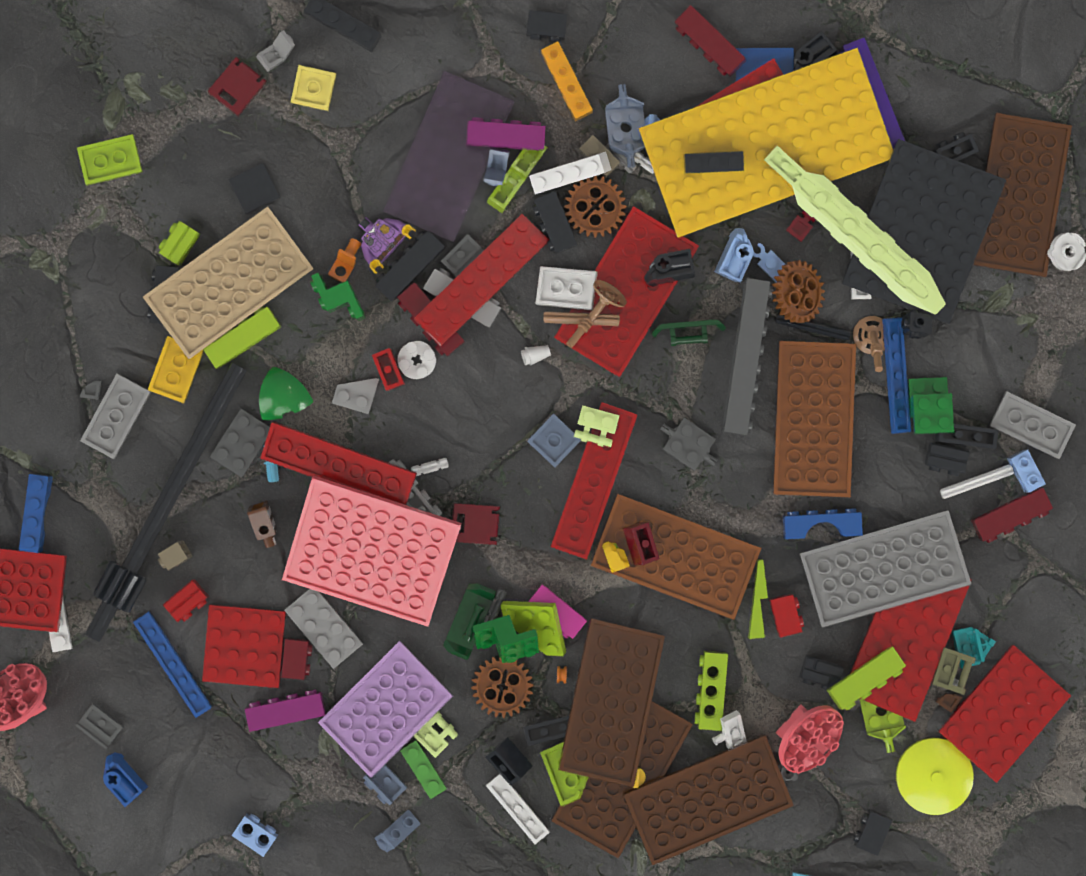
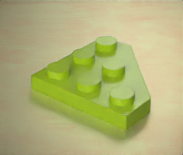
M503 601L501 603L503 617L510 615L514 628L519 634L533 629L536 630L538 648L547 656H564L566 654L556 603Z
M564 742L540 752L561 806L579 800L589 778L558 770Z

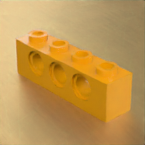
M557 41L541 49V54L575 122L592 114L593 110L559 42Z

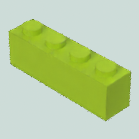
M260 307L254 312V316L249 319L245 318L238 323L239 326L233 330L230 329L221 338L203 349L216 369L221 368L282 327L269 307Z
M888 647L827 689V692L840 710L846 709L847 711L856 705L855 701L860 697L862 700L872 694V689L883 687L888 683V678L891 676L895 678L903 673L902 669L906 665L894 647Z

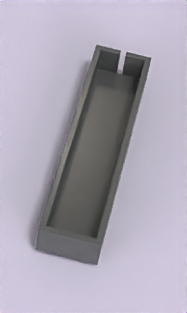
M750 278L744 281L721 432L747 435L752 430L753 420H750V413H754L756 401H752L753 394H757L758 382H755L756 375H760L761 363H758L759 356L763 355L764 344H761V341L767 332V325L764 324L765 318L769 317L770 306L767 305V301L772 297L773 291L770 281Z

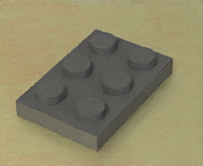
M240 409L210 457L243 478L265 444L270 427L245 410Z

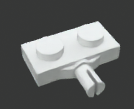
M737 710L720 718L722 733L712 738L715 745L725 740L726 747L731 749L747 742L741 714Z

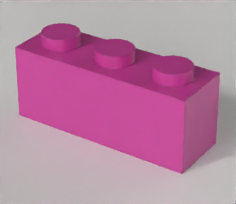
M543 584L528 601L556 603L562 634L566 639L568 637L573 639L587 622V619Z

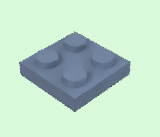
M553 414L527 442L551 465L556 467L581 439L574 437L575 433Z

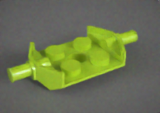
M859 699L867 735L882 739L885 742L887 753L895 752L892 740L906 728L903 717L887 710L884 715L879 716L876 713L877 706Z

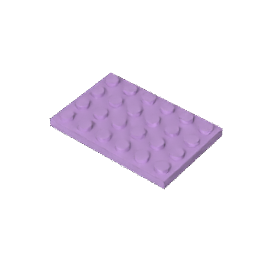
M399 641L318 723L372 778L453 695Z

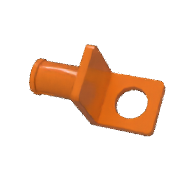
M351 238L345 251L339 249L337 259L328 276L341 283L347 281L355 267V254L361 246L358 240ZM343 267L346 270V274L338 276L335 273V269Z

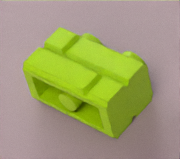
M179 221L171 226L169 230L171 234L168 239H163L160 243L159 249L161 250L159 254L181 266L201 234Z

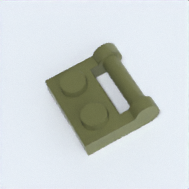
M943 648L931 684L964 695L969 672L976 658ZM960 660H964L965 663L958 685L955 686L953 682Z

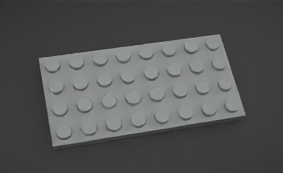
M949 510L800 553L822 628L971 585Z

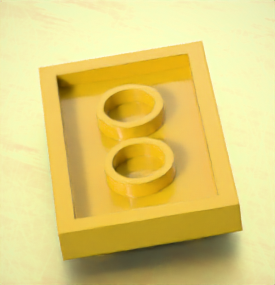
M167 336L148 390L185 403L204 350L188 359L175 340Z

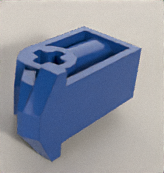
M114 752L106 757L103 780L106 787L126 807L148 786L123 759L124 756Z

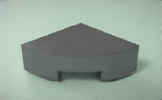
M94 381L88 384L82 390L80 397L100 400L102 381Z

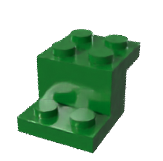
M316 273L311 276L313 279L310 281L314 292H319L321 298L318 301L324 311L327 310L332 313L350 304L347 308L353 319L356 318L360 321L366 318L349 281L328 289L321 274Z
M947 377L908 379L910 418L914 420V434L953 433L952 393L948 394Z
M510 615L473 626L476 648L487 649L496 644L502 664L506 662L512 663L519 658L532 657L539 653L536 630L533 629L516 634Z

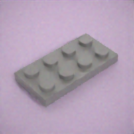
M116 374L80 441L115 459L151 391Z
M1005 391L989 426L1056 459H1060L1076 424Z
M309 589L284 610L333 669L363 645L362 641L318 591Z

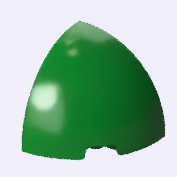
M272 367L265 376L259 395V409L262 420L281 419L285 413L290 411L297 413L313 403L312 397L303 384L285 370Z

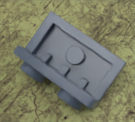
M386 764L372 778L367 774L363 777L365 779L364 784L370 790L374 789L378 793L377 797L383 804L388 803L391 805L407 789V786Z

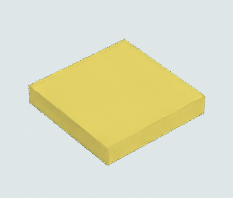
M298 65L291 103L329 111L336 73Z

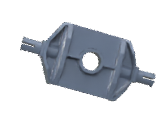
M620 84L618 85L619 97L605 107L609 149L627 157V167L633 168L636 166L635 154L645 148L638 129L645 126L644 103L628 97L626 84H623V86ZM628 124L631 130L623 132L621 125Z

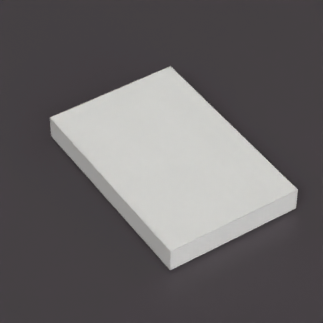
M540 266L535 304L593 310L595 297L593 283L597 280V272Z

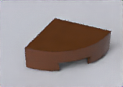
M947 693L938 697L935 702L952 713L963 697Z

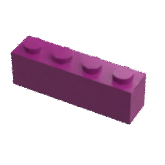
M472 118V121L467 122L466 145L544 150L546 126H541L540 122H530L529 125H523L522 121L511 120L510 124L503 123L501 119H491V122H483V118Z
M316 689L305 691V695L298 696L297 693L286 696L287 699L279 700V697L268 699V703L260 704V701L249 703V707L245 708L249 732L325 716L326 710L322 691L317 692Z

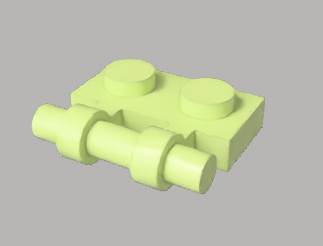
M582 405L577 424L585 427L583 431L575 430L574 437L581 439L583 442L598 443V446L601 447L603 445L611 447L613 440L606 438L607 432L615 434L619 415ZM590 428L601 430L600 436L590 434Z
M439 711L414 735L435 758L449 745L444 738L449 735L454 739L458 735L454 730V726L451 723L448 724L441 717L442 714ZM435 722L443 729L440 734L432 727Z

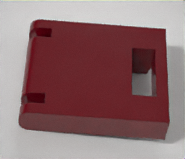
M236 57L211 86L208 94L239 117L263 88L267 80L263 78L258 83L257 81L261 76L244 62L236 66L240 61ZM223 90L237 100L233 106L220 97Z
M453 503L452 520L457 521V513L465 514L464 531L458 533L456 542L497 545V541L490 540V537L498 536L499 514H492V510L498 511L500 507Z

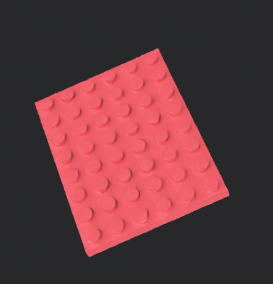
M313 475L282 580L428 627L462 523Z

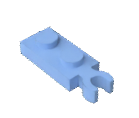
M758 243L757 246L761 249V252L759 254L754 252L753 257L760 259L757 265L777 283L774 276H779L777 270L782 269V265L786 264L772 250L766 253L764 246Z

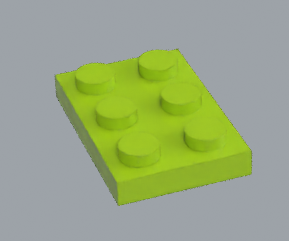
M133 134L77 147L87 186L143 172Z

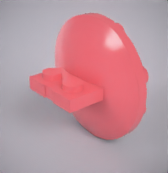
M28 663L10 664L0 672V731L16 728L29 718L47 709L46 704L43 702L47 690V680L37 666Z
M800 704L791 714V717L776 731V734L782 738L779 747V760L788 771L798 774L811 770L816 766H822L826 762L827 757L839 747L838 742L842 735L844 724L841 714L835 708L827 705L807 710Z

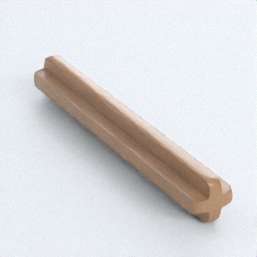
M544 312L543 320L545 323L580 324L583 318L587 317L590 313ZM599 314L593 321V325L619 326L620 317L613 314Z

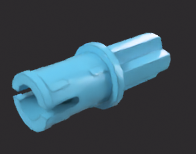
M269 461L264 462L266 464L268 482L279 481L278 465Z

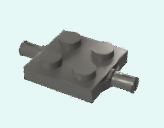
M683 418L675 429H672L665 423L660 428V430L669 435L668 442L662 450L691 470L695 471L704 460L713 466L718 461V459L709 454L710 447L716 439L686 418Z

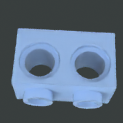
M1022 450L1007 458L1025 493H1029L1046 484L1028 450Z
M246 814L232 836L264 857L278 834L275 833L276 830L272 826H265L260 823V819L257 816ZM244 824H250L253 827V832L247 833L243 828ZM262 834L267 835L269 842L262 843L259 840V836Z

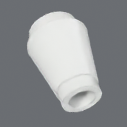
M548 345L525 347V350H521L525 365L530 364L531 366L551 356Z

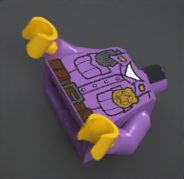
M367 217L364 218L359 224L366 232L361 238L363 240L361 248L371 270L377 274L375 271L376 267L381 266L383 269L382 263L406 237L411 239L412 237L409 236V232L411 230L416 232V229L400 220L390 218L378 219L373 224Z

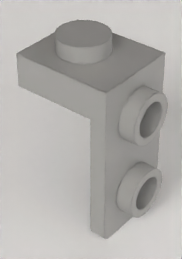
M283 30L271 46L257 54L256 58L267 72L287 59L295 46L293 39Z

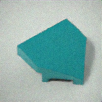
M972 627L951 631L955 651L976 658L972 666L984 662L989 650L996 643V641ZM960 660L959 668L961 669L964 666V660Z

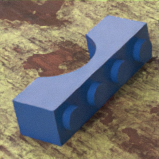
M29 474L19 551L43 552L45 537L44 515L51 493L53 476Z
M837 509L826 510V514H818V510L806 511L807 515H799V511L787 512V516H783L784 539H803L806 537L808 530L820 522L833 524L843 537L863 536L862 512H856V509H845V513H837Z

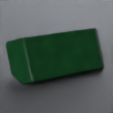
M719 320L660 324L651 335L655 338L661 330L670 329L671 346L692 343L706 344L708 343L706 326H715L721 332L726 327ZM701 327L702 335L675 336V329Z
M478 583L468 584L443 644L449 653L465 660L469 659L475 645L473 626L484 623L495 597V590Z

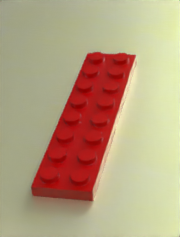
M521 214L439 293L414 320L440 346H443L547 244L549 239Z
M601 402L599 410L619 415L615 434L608 432L606 434V438L613 440L611 447L605 445L601 447L598 446V443L587 442L551 544L552 548L586 560L637 418V414ZM592 428L590 434L600 436L601 430Z
M276 422L271 423L260 458L310 477L314 475L404 505L408 503L417 475L416 472Z

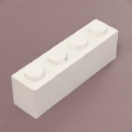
M602 152L535 173L529 177L534 193L538 194L606 173L611 170V166L606 152Z

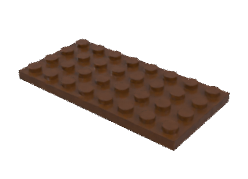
M995 113L985 172L1004 178L1006 182L973 263L974 266L1047 277L1050 259L1047 253L1053 241L1072 129L1071 125Z
M590 619L558 767L559 771L634 787L665 636Z
M653 701L651 702L638 765L646 776L642 785L665 776L693 723ZM588 778L581 798L565 806L559 805L551 821L619 858L636 828L623 793L635 788Z
M765 734L642 785L639 788L623 793L652 866L794 806Z

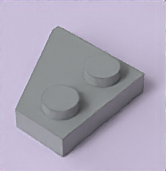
M374 378L337 385L332 403L369 414L379 379Z

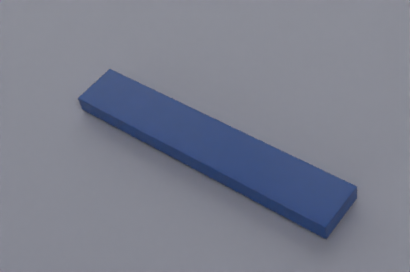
M902 318L882 319L891 434L911 432L903 328H901Z
M149 611L133 621L194 717L197 718L212 708V705L151 612Z

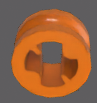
M557 666V683L562 681L566 684L567 666H564V668Z

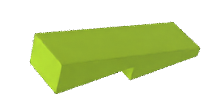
M544 145L543 151L523 149L505 174L503 185H498L487 203L503 213L548 147Z
M758 559L756 564L748 633L749 639L765 637L760 599H766L768 595L764 561L762 559Z

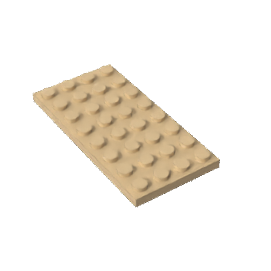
M266 207L144 295L143 299L187 358L190 359L313 270V267L269 207Z

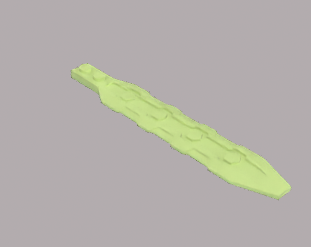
M778 146L768 154L764 161L792 186L797 204L830 231V235L840 244L843 243L854 253L867 269H871L887 284V287L902 301L935 315L944 307L946 303L929 271L917 260L905 253L892 237L880 230L867 218V214L842 195L824 175L804 171Z

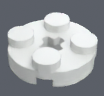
M1061 233L1053 239L1047 254L1053 265L1059 270H1076L1085 262L1086 253L1084 247L1086 245L1082 237L1076 233ZM1066 248H1070V256L1065 254Z
M422 341L407 343L398 354L400 370L411 379L425 378L435 368V353L428 344ZM420 355L422 363H418L417 366L413 365L412 357Z

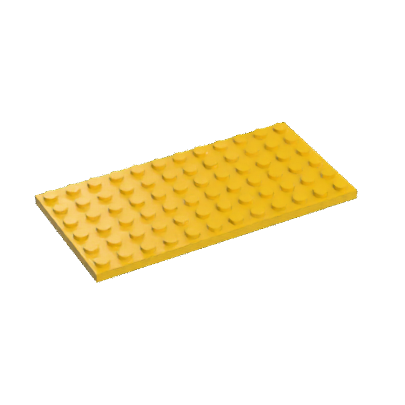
M858 48L638 128L677 237L795 195L792 186L764 161L776 146L780 147L804 171L824 175L830 181L888 161L893 152ZM743 151L744 171L684 174L683 154Z

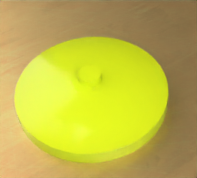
M931 737L913 743L900 757L896 769V782L900 794L911 807L925 814L941 815L957 809L967 799L973 786L974 774L970 760L947 739Z

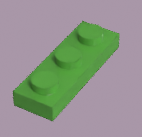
M417 740L400 750L430 799L447 789Z

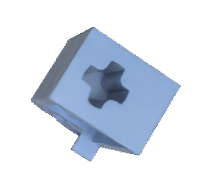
M735 228L729 235L730 238L714 272L734 282L741 283L754 252L745 230ZM739 249H743L742 251H743L745 254H744V255H741V253L739 252Z

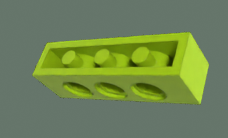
M704 651V655H700L699 666L702 667V674L698 675V686H701V691L696 696V705H699V713L695 712L694 724H698V729L722 731L720 718L723 717L728 653ZM716 667L718 669L717 674L709 676L707 674L708 668ZM708 686L716 687L714 695L706 694ZM707 705L714 706V712L710 715L704 713V708Z

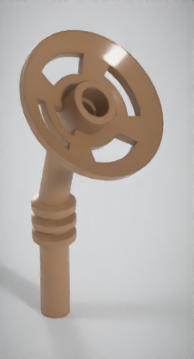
M596 280L593 283L595 291L600 296V301L591 313L583 318L576 332L566 343L570 348H573L581 336L588 332L591 326H593V321L606 305L611 304L617 307H624L626 305L625 297L617 288L602 280Z
M868 316L861 319L854 327L853 340L859 350L874 357L875 371L881 372L883 370L881 356L885 350L883 322L880 317ZM877 321L879 325L878 327L875 325L868 326L866 322ZM860 328L862 329V332H861L862 341H861V342L859 341V338H858V332H859V329H860ZM871 344V349L866 348V345Z

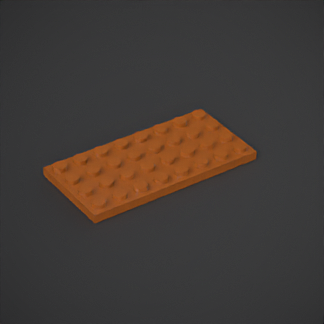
M779 341L773 494L851 497L856 344Z
M617 494L591 566L735 620L761 548ZM639 522H649L660 558L645 565H634L623 528ZM606 542L616 543L620 549L625 551L630 566L612 573L602 545Z

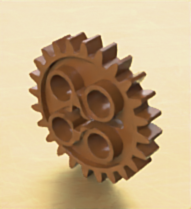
M594 176L593 181L590 178H586L585 183L582 180L579 181L580 186L573 184L575 191H568L571 198L567 197L565 200L570 204L565 205L564 208L570 211L565 213V216H571L568 223L574 222L573 229L579 227V234L586 231V237H589L590 233H593L594 238L597 237V233L604 237V231L611 234L610 228L613 227L617 230L618 227L615 223L623 222L619 216H625L621 209H625L627 206L622 205L621 202L626 199L619 197L623 191H616L618 185L611 186V179L605 183L604 176L600 181L597 180V176ZM596 188L600 190L601 195L598 198H593L590 195V191ZM607 194L608 197L599 205L600 210L597 211L595 209L586 219H583V216L591 210V203L597 204ZM579 202H584L587 205V209L584 212H580L577 210L576 205ZM606 202H611L614 205V210L607 212L604 210L603 205ZM596 215L600 217L601 222L599 225H592L590 218Z
M800 260L787 262L786 265H782V269L777 270L779 276H774L777 283L772 284L776 288L775 291H772V294L776 295L773 301L778 302L775 308H781L780 315H785V320L790 319L791 323L809 322L810 319L815 318L814 314L820 313L818 308L823 307L820 301L825 300L821 296V293L825 292V290L821 289L824 283H819L821 275L816 276L817 269H812V264L807 265L806 261L801 262Z
M494 656L491 663L486 659L485 667L479 665L482 671H475L478 678H472V681L477 683L471 687V689L477 690L473 694V697H479L476 704L483 703L481 710L487 707L488 715L495 711V717L502 713V717L505 718L506 712L512 717L513 710L520 713L519 706L526 708L524 701L530 702L527 694H533V691L528 689L534 686L533 683H528L532 679V676H526L529 669L523 670L524 663L517 665V660L512 663L506 662L502 664L501 659L496 660ZM498 670L501 676L499 679L493 680L490 677V672ZM504 670H507L505 686H508V688H504L502 700L498 703L500 687L497 684H501ZM512 674L518 675L519 682L516 684L510 683L508 680L509 676ZM494 689L497 695L494 698H488L486 691ZM507 693H512L515 695V700L508 703L505 701L504 696Z

